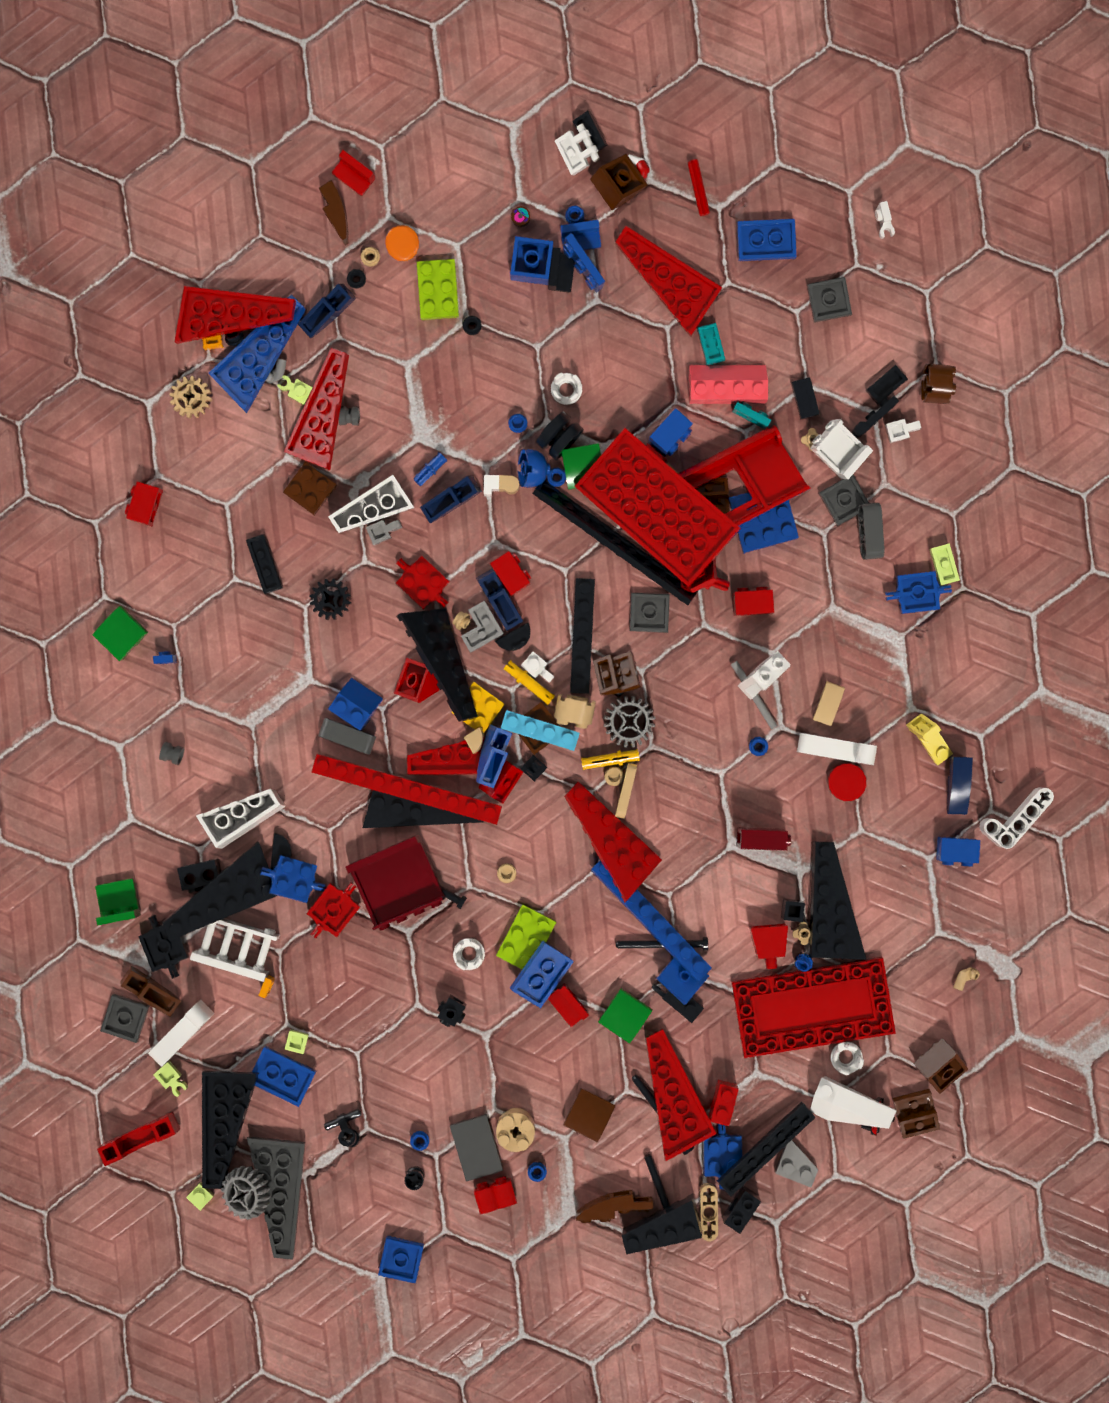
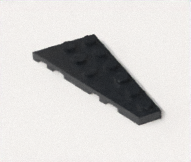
M446 608L398 614L396 617L407 628L405 632L408 637H412L417 645L416 650L430 674H434L437 679L438 688L440 690L443 689L448 698L447 703L458 722L477 718V712Z
M373 790L362 828L483 823L484 821Z
M258 841L162 922L169 941L277 896L269 893L271 877L260 875L262 867L268 869L269 867Z
M813 841L809 957L866 959L834 842Z
M202 1072V1188L221 1189L223 1187L222 1182L228 1174L259 1072Z

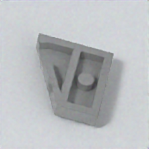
M793 1140L784 1147L775 1169V1174L808 1187H812L818 1172V1168L799 1149Z

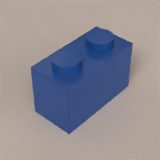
M949 837L937 838L936 860L942 861V865H954V862H961V866L972 867L973 863H979L980 840Z

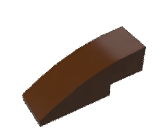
M332 180L319 187L321 195L328 204L322 209L346 246L349 238L347 217L339 193Z
M133 966L128 969L120 981L121 987L137 995L138 999L171 1017L181 1002L172 992Z

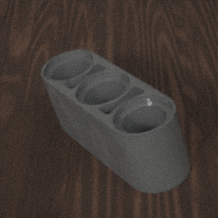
M880 503L860 504L858 506L861 557L863 560L883 558L885 549Z
M324 718L318 734L322 738L370 755L376 740L374 735L328 718Z

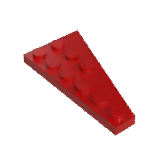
M184 286L174 342L179 344L291 321L294 318L296 301L289 298Z
M330 348L284 450L288 455L329 471L331 469L349 360L348 354L334 348Z
M577 782L564 797L574 815L581 822L582 829L589 836L594 850L605 869L609 871L614 885L618 887L622 894V899L626 902L662 859L615 817L580 782Z

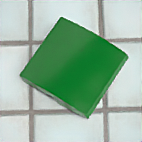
M599 443L564 449L561 452L568 490L576 488L574 486L601 456Z
M119 606L92 635L120 662L133 647L141 642L148 631L122 606Z
M620 988L611 1000L608 1008L599 1018L598 1023L630 1044L653 1009Z

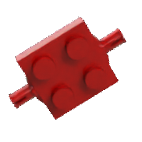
M423 556L410 566L402 558L397 561L396 564L404 572L395 584L424 610L435 600L443 608L449 603L441 593L450 581Z
M350 882L345 890H340L330 883L306 913L317 924L310 933L312 936L314 935V938L317 939L323 930L329 931L337 938L361 906L350 896L357 888L356 885L352 887V882Z

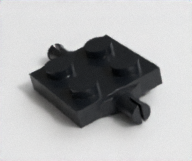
M156 915L149 917L152 929L138 937L152 972L168 968L172 979L180 975L175 965L190 957L182 936L169 941L164 926L159 925Z

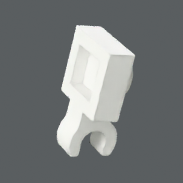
M881 202L875 210V217L881 226L879 237L883 239L885 237V230L890 232L891 237L895 234V230L891 224L892 218L888 202Z
M905 419L887 423L885 427L890 443L908 439L910 437L909 432L920 430V421L906 424Z
M532 652L521 665L535 679L539 674L549 683L554 678L545 669L548 663L535 652Z

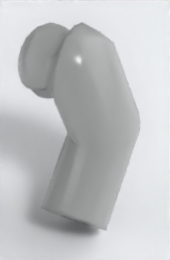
M277 360L276 368L269 373L266 379L267 383H275L282 379L285 373L286 360Z

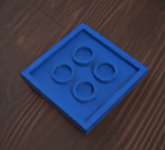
M749 492L729 497L731 510L752 500ZM789 500L739 526L741 529L737 533L743 554L799 538Z

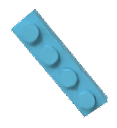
M508 710L505 712L501 729L572 751L575 750L580 734L579 732Z

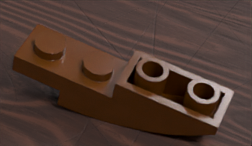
M632 1190L609 1193L590 1201L577 1210L576 1221L581 1223H590L592 1220L610 1222L611 1219H615V1211L622 1214L629 1213L630 1210H638L641 1213L649 1212V1209H653L652 1196L633 1197Z

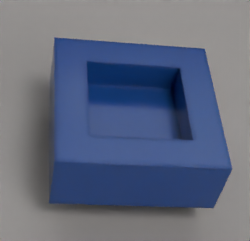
M170 651L159 652V656H153L154 664L177 663V656L171 654Z

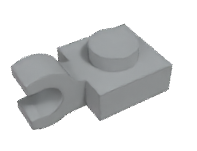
M381 520L366 527L374 546L391 539L390 532L402 528L398 520L387 525L384 520Z

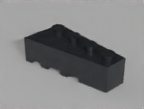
M693 1193L688 1195L687 1198L671 1204V1206L623 1228L622 1239L626 1255L702 1238L703 1230Z

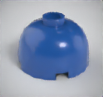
M521 450L518 459V465H521V472L518 471L519 484L521 487L526 488L537 487L550 474V464L547 463L545 456L537 450Z

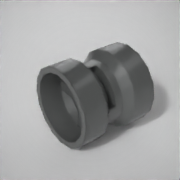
M341 406L339 425L350 423L354 426H359L360 408L356 406L352 408Z
M164 742L159 760H171L172 764L179 765L185 749L184 747H175L171 743Z

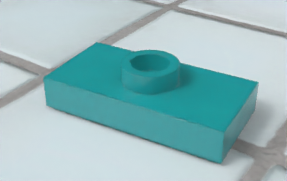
M713 323L698 327L697 331L706 366L725 361L717 324Z

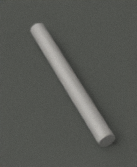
M735 661L731 666L742 682L747 676L738 661ZM757 694L752 700L769 727L773 729L778 725Z

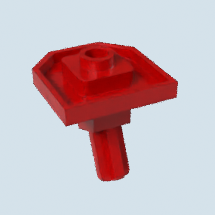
M716 558L690 587L681 581V587L692 593L702 588L709 590L711 586L727 591L730 586L729 581L717 577Z

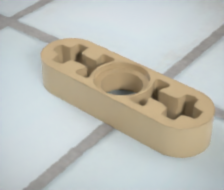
M627 764L615 817L625 818L637 770L636 764Z
M704 1183L699 1190L702 1238L706 1241H713L718 1236V1192L713 1184ZM707 1188L714 1192L710 1194L711 1202H707V1196L704 1193L707 1192ZM712 1207L714 1214L711 1217H706L703 1214L705 1208ZM707 1222H710L711 1229L714 1231L709 1236L704 1232L708 1229Z

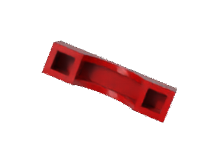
M170 1112L103 1143L97 1150L104 1166H107L144 1146L160 1142L175 1135L181 1128L174 1113Z

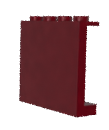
M418 834L345 867L348 874H352L374 924L373 930L379 928L382 931L390 927L389 923L394 921L397 924L403 922L412 913H414V916L425 912L424 908L438 907L443 904L442 901L446 898Z

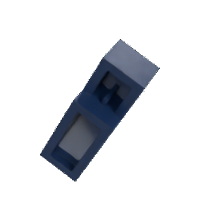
M337 284L326 297L321 298L298 325L310 338H313L335 320L356 297L344 284Z
M473 475L466 476L420 508L429 523H433L481 493L482 490Z
M493 569L476 578L507 631L523 622Z
M950 757L947 814L967 815L971 792L973 757Z

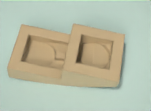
M826 681L813 720L829 726L832 725L845 687Z

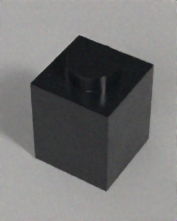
M783 899L781 918L787 921L803 922L805 902Z

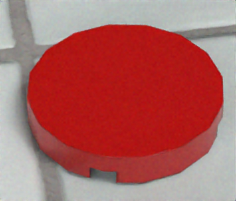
M850 763L836 766L828 777V787L831 794L842 801L858 799L864 793L867 786L864 772L858 766Z

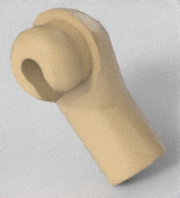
M972 967L961 970L958 973L953 988L963 991L966 981L979 978V971Z

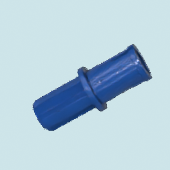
M438 452L428 464H424L425 467L414 477V481L419 486H422L432 475H436V471L447 462V459Z

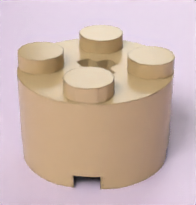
M558 694L554 718L557 719L556 723L568 725L570 722L575 723L578 728L587 729V726L592 724L596 701L592 700V703H589L588 698L567 695L566 698H562V694Z
M512 1108L499 1117L496 1129L499 1144L512 1152L524 1151L531 1145L535 1136V1123L526 1110ZM515 1127H518L517 1133L513 1132Z

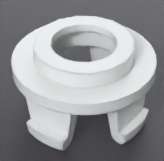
M562 372L556 375L551 384L553 398L563 405H571L578 401L582 394V384L576 374ZM564 383H569L573 386V394L569 397H565L560 393V386Z
M473 938L462 939L456 944L453 951L454 961L462 970L478 968L485 957L484 947L478 940ZM465 947H473L475 949L476 957L473 960L463 958L462 951Z
M852 1042L839 1043L831 1052L833 1067L844 1075H849L863 1067L864 1059L862 1052ZM843 1050L851 1051L853 1055L852 1061L847 1064L842 1063L839 1060L840 1052Z

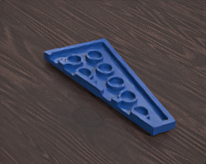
M292 294L288 298L295 299L296 301L293 320L255 328L209 372V375L246 413L306 310Z

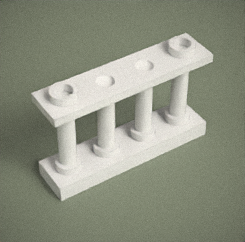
M224 918L207 926L202 946L192 952L190 960L264 982L269 974L263 966L271 940L277 941L280 935L275 934L276 931L273 929L265 928V930ZM216 923L227 926L220 953L217 956L209 954L210 951L208 950ZM237 929L246 933L238 959L232 961L228 960L227 953L234 930ZM254 934L264 937L257 963L252 967L246 965L247 962L245 960Z

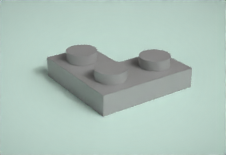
M485 600L468 610L477 627L461 637L470 653L503 635V632Z

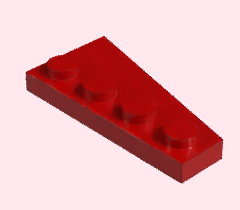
M484 737L480 750L475 754L472 753L467 742L464 740L459 743L407 755V775L477 774Z

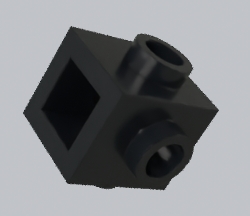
M450 994L447 1001L442 1000L437 1009L440 1012L438 1015L440 1022L447 1027H450V1025L455 1027L456 1023L461 1024L466 1015L463 1011L467 1004Z

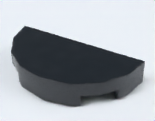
M529 623L499 638L495 642L499 647L507 651L521 649L530 638L531 630Z
M274 833L270 867L272 870L276 867L280 855L288 858L292 857V846L283 835Z

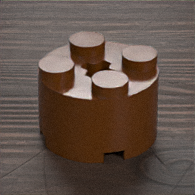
M926 364L923 370V374H926L924 380H921V399L924 400L923 403L949 404L951 395H955L956 384L953 383L956 367Z

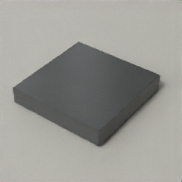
M845 277L807 284L814 323L852 315Z
M853 475L848 480L842 479L818 493L837 526L858 515V506L860 504H869Z
M631 593L630 631L668 633L670 594Z
M112 994L100 1031L137 1043L150 1005Z

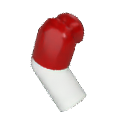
M628 154V157L637 167L644 179L647 178L650 168L643 158Z

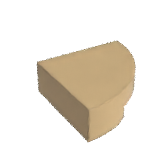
M481 727L464 737L473 754L480 750L483 742L484 733Z

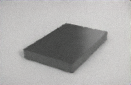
M487 1114L450 1125L466 1182L503 1171Z

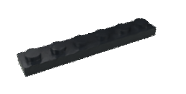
M576 578L570 693L589 694L595 579Z
M800 1102L728 1169L717 1182L731 1197L816 1117L804 1103Z

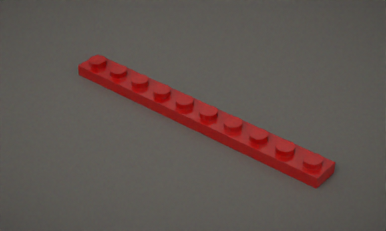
M316 754L311 772L495 825L498 823L502 809L501 805L320 754Z

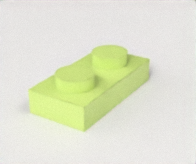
M950 543L929 549L939 585L959 581Z

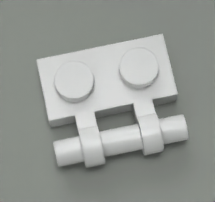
M584 124L576 127L579 132L576 136L573 131H568L555 140L571 175H576L589 166L586 159L591 156L593 162L600 159L597 153L598 149L596 145H593L590 139L591 134L589 130H586ZM581 141L584 142L587 148L584 151H582L579 145Z

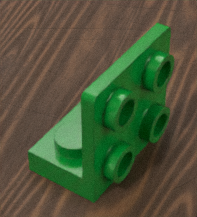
M133 878L95 886L101 915L96 918L97 926L141 916Z

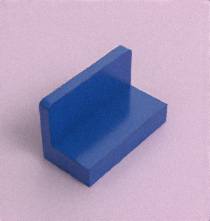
M599 220L560 225L562 245L564 244L565 237L572 233L583 250L600 248Z

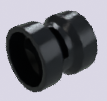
M418 1166L408 1169L404 1180L408 1189L418 1190L422 1187L425 1179L423 1169Z

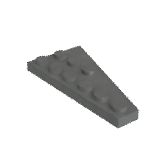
M248 1136L247 1140L248 1145H250L254 1168L258 1169L259 1175L264 1174L263 1179L268 1180L266 1185L271 1188L268 1193L272 1196L268 1199L270 1203L266 1207L264 1217L268 1226L273 1257L293 1260L306 1142Z

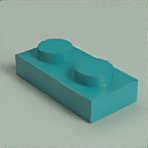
M737 402L732 411L733 413L763 429L769 426L771 419L768 418L769 416L766 413L752 410V407L745 402Z

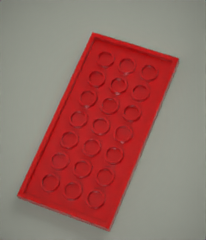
M626 428L621 431L574 486L688 587L695 582L741 529Z

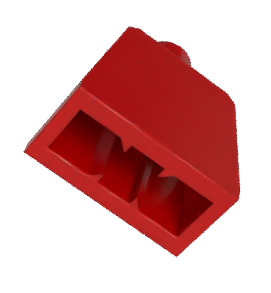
M783 923L749 926L756 957L758 959H765L766 969H776L777 957H785L788 925Z

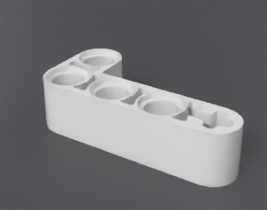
M800 733L797 752L868 765H874L877 746L804 733Z
M1035 788L1003 825L996 819L985 818L980 822V831L998 847L1012 848L1052 803L1054 799L1053 792L1048 788ZM1040 793H1044V800L1041 799L1042 796L1040 795ZM1029 806H1032L1033 813L1028 816L1026 810ZM1019 820L1021 827L1015 830L1014 823ZM989 822L994 824V829L991 832L987 831V824ZM1003 835H1007L1008 842L1003 845L1001 838Z
M200 1000L148 1054L162 1067L214 1015V1012Z

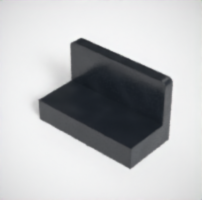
M553 247L548 290L570 293L575 262L572 258H568L565 253H561V248Z

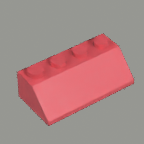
M689 365V404H737V402L766 404L768 400L766 365Z

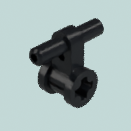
M360 1109L338 1115L336 1119L324 1124L325 1130L328 1131L340 1126L339 1142L347 1147L357 1146L360 1141V1135L357 1131L351 1129L349 1121L362 1115ZM348 1134L353 1136L350 1138V1142L346 1141V1139L349 1137Z

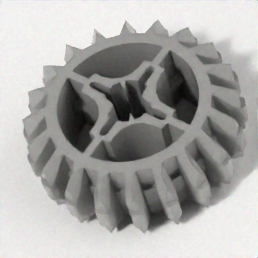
M624 696L623 703L618 698L617 702L619 705L616 706L613 702L610 704L614 708L613 711L606 709V712L611 714L610 717L604 716L605 720H609V723H605L604 727L610 726L611 728L606 731V734L613 732L614 735L610 739L613 741L616 737L619 738L616 743L617 745H620L622 740L624 741V747L628 746V742H631V747H635L634 741L636 740L639 745H642L640 738L643 737L647 741L646 732L651 735L653 734L651 730H648L649 727H655V724L650 723V720H654L655 716L649 717L648 715L653 710L649 709L646 711L645 708L649 704L640 705L642 702L641 698H639L637 703L635 702V696L631 697V702H628V697ZM630 705L638 709L633 714L628 715L621 707ZM616 713L622 719V725L617 730L613 723ZM642 713L645 717L643 731L637 725V718ZM622 714L625 717L628 716L629 718L630 716L634 717L636 715L632 722L634 723V726L637 729H635L633 726L630 727V725L629 727L625 726L622 729V727L626 723V720L622 716ZM630 728L634 730L638 735L632 738H626L621 736L620 734H622L626 729Z
M252 1166L235 1168L227 1174L226 1179L222 1182L223 1187L221 1191L224 1194L221 1198L226 1201L224 1205H228V1212L233 1211L234 1217L239 1216L240 1220L245 1218L249 1220L260 1216L267 1209L266 1207L270 1203L268 1199L272 1196L268 1193L271 1189L266 1185L268 1180H264V1174L259 1175L258 1169L253 1170Z

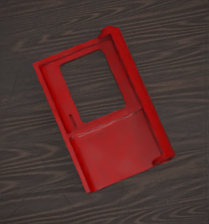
M775 425L678 473L697 489L735 470L752 497V500L725 513L738 526L811 489L784 448L781 434Z

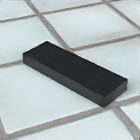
M265 534L247 539L246 543L264 594L283 589Z

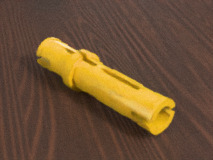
M512 660L504 667L503 670L513 676L518 684L519 682L544 701L546 705L555 697V695L529 676L526 670L523 671L513 663Z
M638 749L624 752L618 750L617 753L581 758L583 770L615 764L621 766L623 763L640 761ZM629 756V757H627V758H620V759L612 760L613 758H619V757ZM609 759L608 761H602V762L592 763V762H594V761H600V760Z

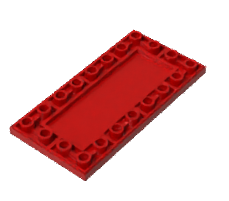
M883 957L811 968L805 972L798 970L731 981L744 1058L896 1034Z

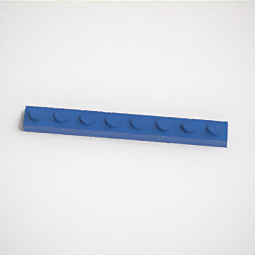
M601 860L591 869L597 878L697 982L712 969L638 890L624 902L621 892L614 885L613 878L609 871L605 869Z

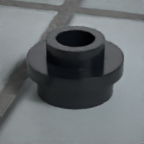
M354 269L348 273L347 282L352 288L359 289L365 285L366 276L363 271ZM360 277L359 282H354L353 279Z
M468 316L464 319L463 330L466 334L476 335L481 331L482 324L478 317ZM474 323L476 327L470 329L469 324Z
M242 331L225 334V341L230 346H236L244 339Z

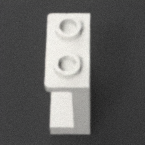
M835 419L825 426L826 430L822 435L819 434L813 440V445L810 449L841 479L848 480L873 450L868 445H863L843 425L844 422L841 419Z
M777 651L756 667L738 687L751 700L761 690H766L790 667V663Z

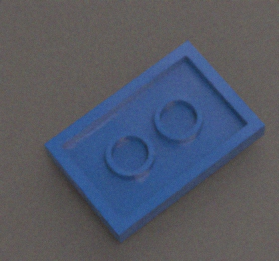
M795 219L737 222L738 261L796 259Z
M569 234L565 237L563 251L568 258L574 260L576 263L574 267L579 274L583 273L587 279L585 282L589 289H594L597 293L603 288L605 280L573 234Z
M542 941L512 983L510 989L541 1008L574 961Z
M264 1046L252 1072H259L255 1086L298 1107L301 1105L317 1072L267 1046Z

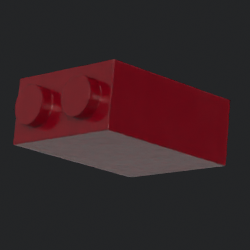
M737 827V847L740 849L788 851V846H791V835L788 834L787 830Z

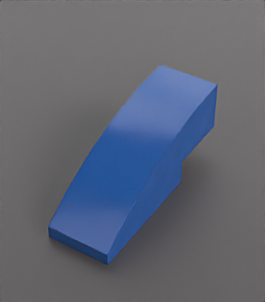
M490 724L479 758L476 782L491 788L495 787L508 752L505 750L512 736L511 732Z

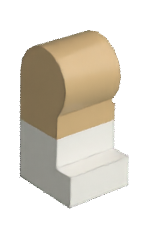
M484 475V496L492 497V491L515 494L519 490V481L514 476Z

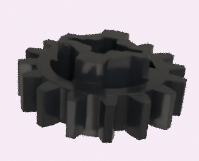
M325 579V584L318 582V589L312 588L315 594L309 596L314 599V601L310 602V605H315L313 612L319 611L318 616L320 618L325 615V620H329L330 616H332L333 620H337V615L344 616L343 610L349 611L346 605L352 604V602L347 600V598L351 597V594H346L349 588H342L343 583L341 581L336 584V579H332L331 583H329L328 579ZM327 587H335L338 588V590L332 592L329 591ZM322 593V599L318 603L319 594ZM327 594L332 597L335 596L333 598L335 606L329 602L327 603L329 600ZM343 596V603L340 607L339 601L340 598H342ZM329 607L332 608L334 612H326L323 609Z

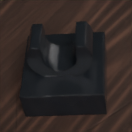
M534 755L521 768L534 782L547 769Z

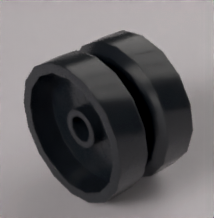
M564 411L558 414L545 427L536 440V444L542 449L551 446L549 455L555 461L562 457L561 452L564 449H569L584 431L577 422L567 428L571 417Z

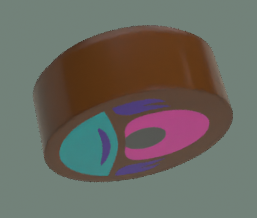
M523 206L516 207L511 213L513 224L517 227L526 226L530 221L529 210Z

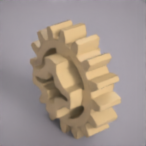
M184 376L182 383L177 380L178 386L171 387L175 392L169 393L174 398L170 403L176 405L173 409L176 412L180 411L179 414L181 416L186 414L191 419L192 414H194L196 418H199V412L206 414L204 408L210 409L207 403L213 400L208 396L212 391L207 389L208 385L206 383L202 384L203 380L201 378H198L196 381L194 376H191L190 380ZM197 386L202 390L203 394L197 393ZM192 394L195 396L190 400L187 399L188 397H191ZM179 400L185 402V408L181 406Z

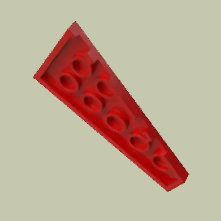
M625 226L615 244L691 337L722 290V287Z
M661 1029L646 1037L645 1040L664 1159L668 1161L717 1133L664 1030Z

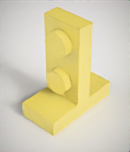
M919 714L906 724L908 729L918 737L936 765L941 764L953 754L940 735L941 729L938 724L923 714Z

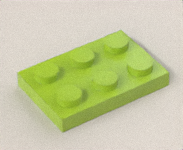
M455 259L418 261L417 274L421 320L459 318Z
M522 904L496 956L523 969L541 942H547L556 921Z

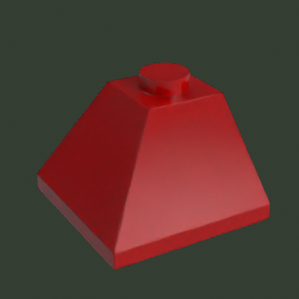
M406 658L394 694L421 703L440 689L437 686L438 681L434 674H430L424 663Z

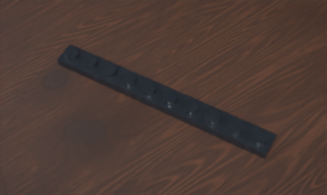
M544 481L535 488L532 494L645 574L649 579L659 584L663 589L670 592L686 605H689L698 590L693 593L684 590L681 587V580L669 569L551 484Z

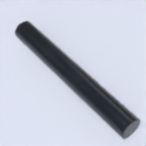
M651 1154L644 1156L663 1209L670 1206L653 1158Z

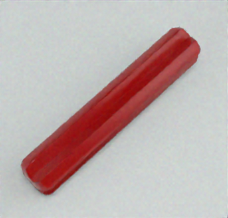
M697 159L688 161V168L699 215L706 216L710 213L699 162Z

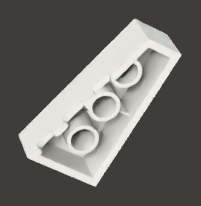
M392 475L328 517L338 533H342L413 509L414 506L394 475Z
M268 789L245 799L212 809L209 812L196 815L214 846L222 849L284 808L285 804L276 790Z

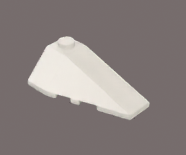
M826 1076L820 1080L810 1112L829 1121L888 1129L897 1111Z

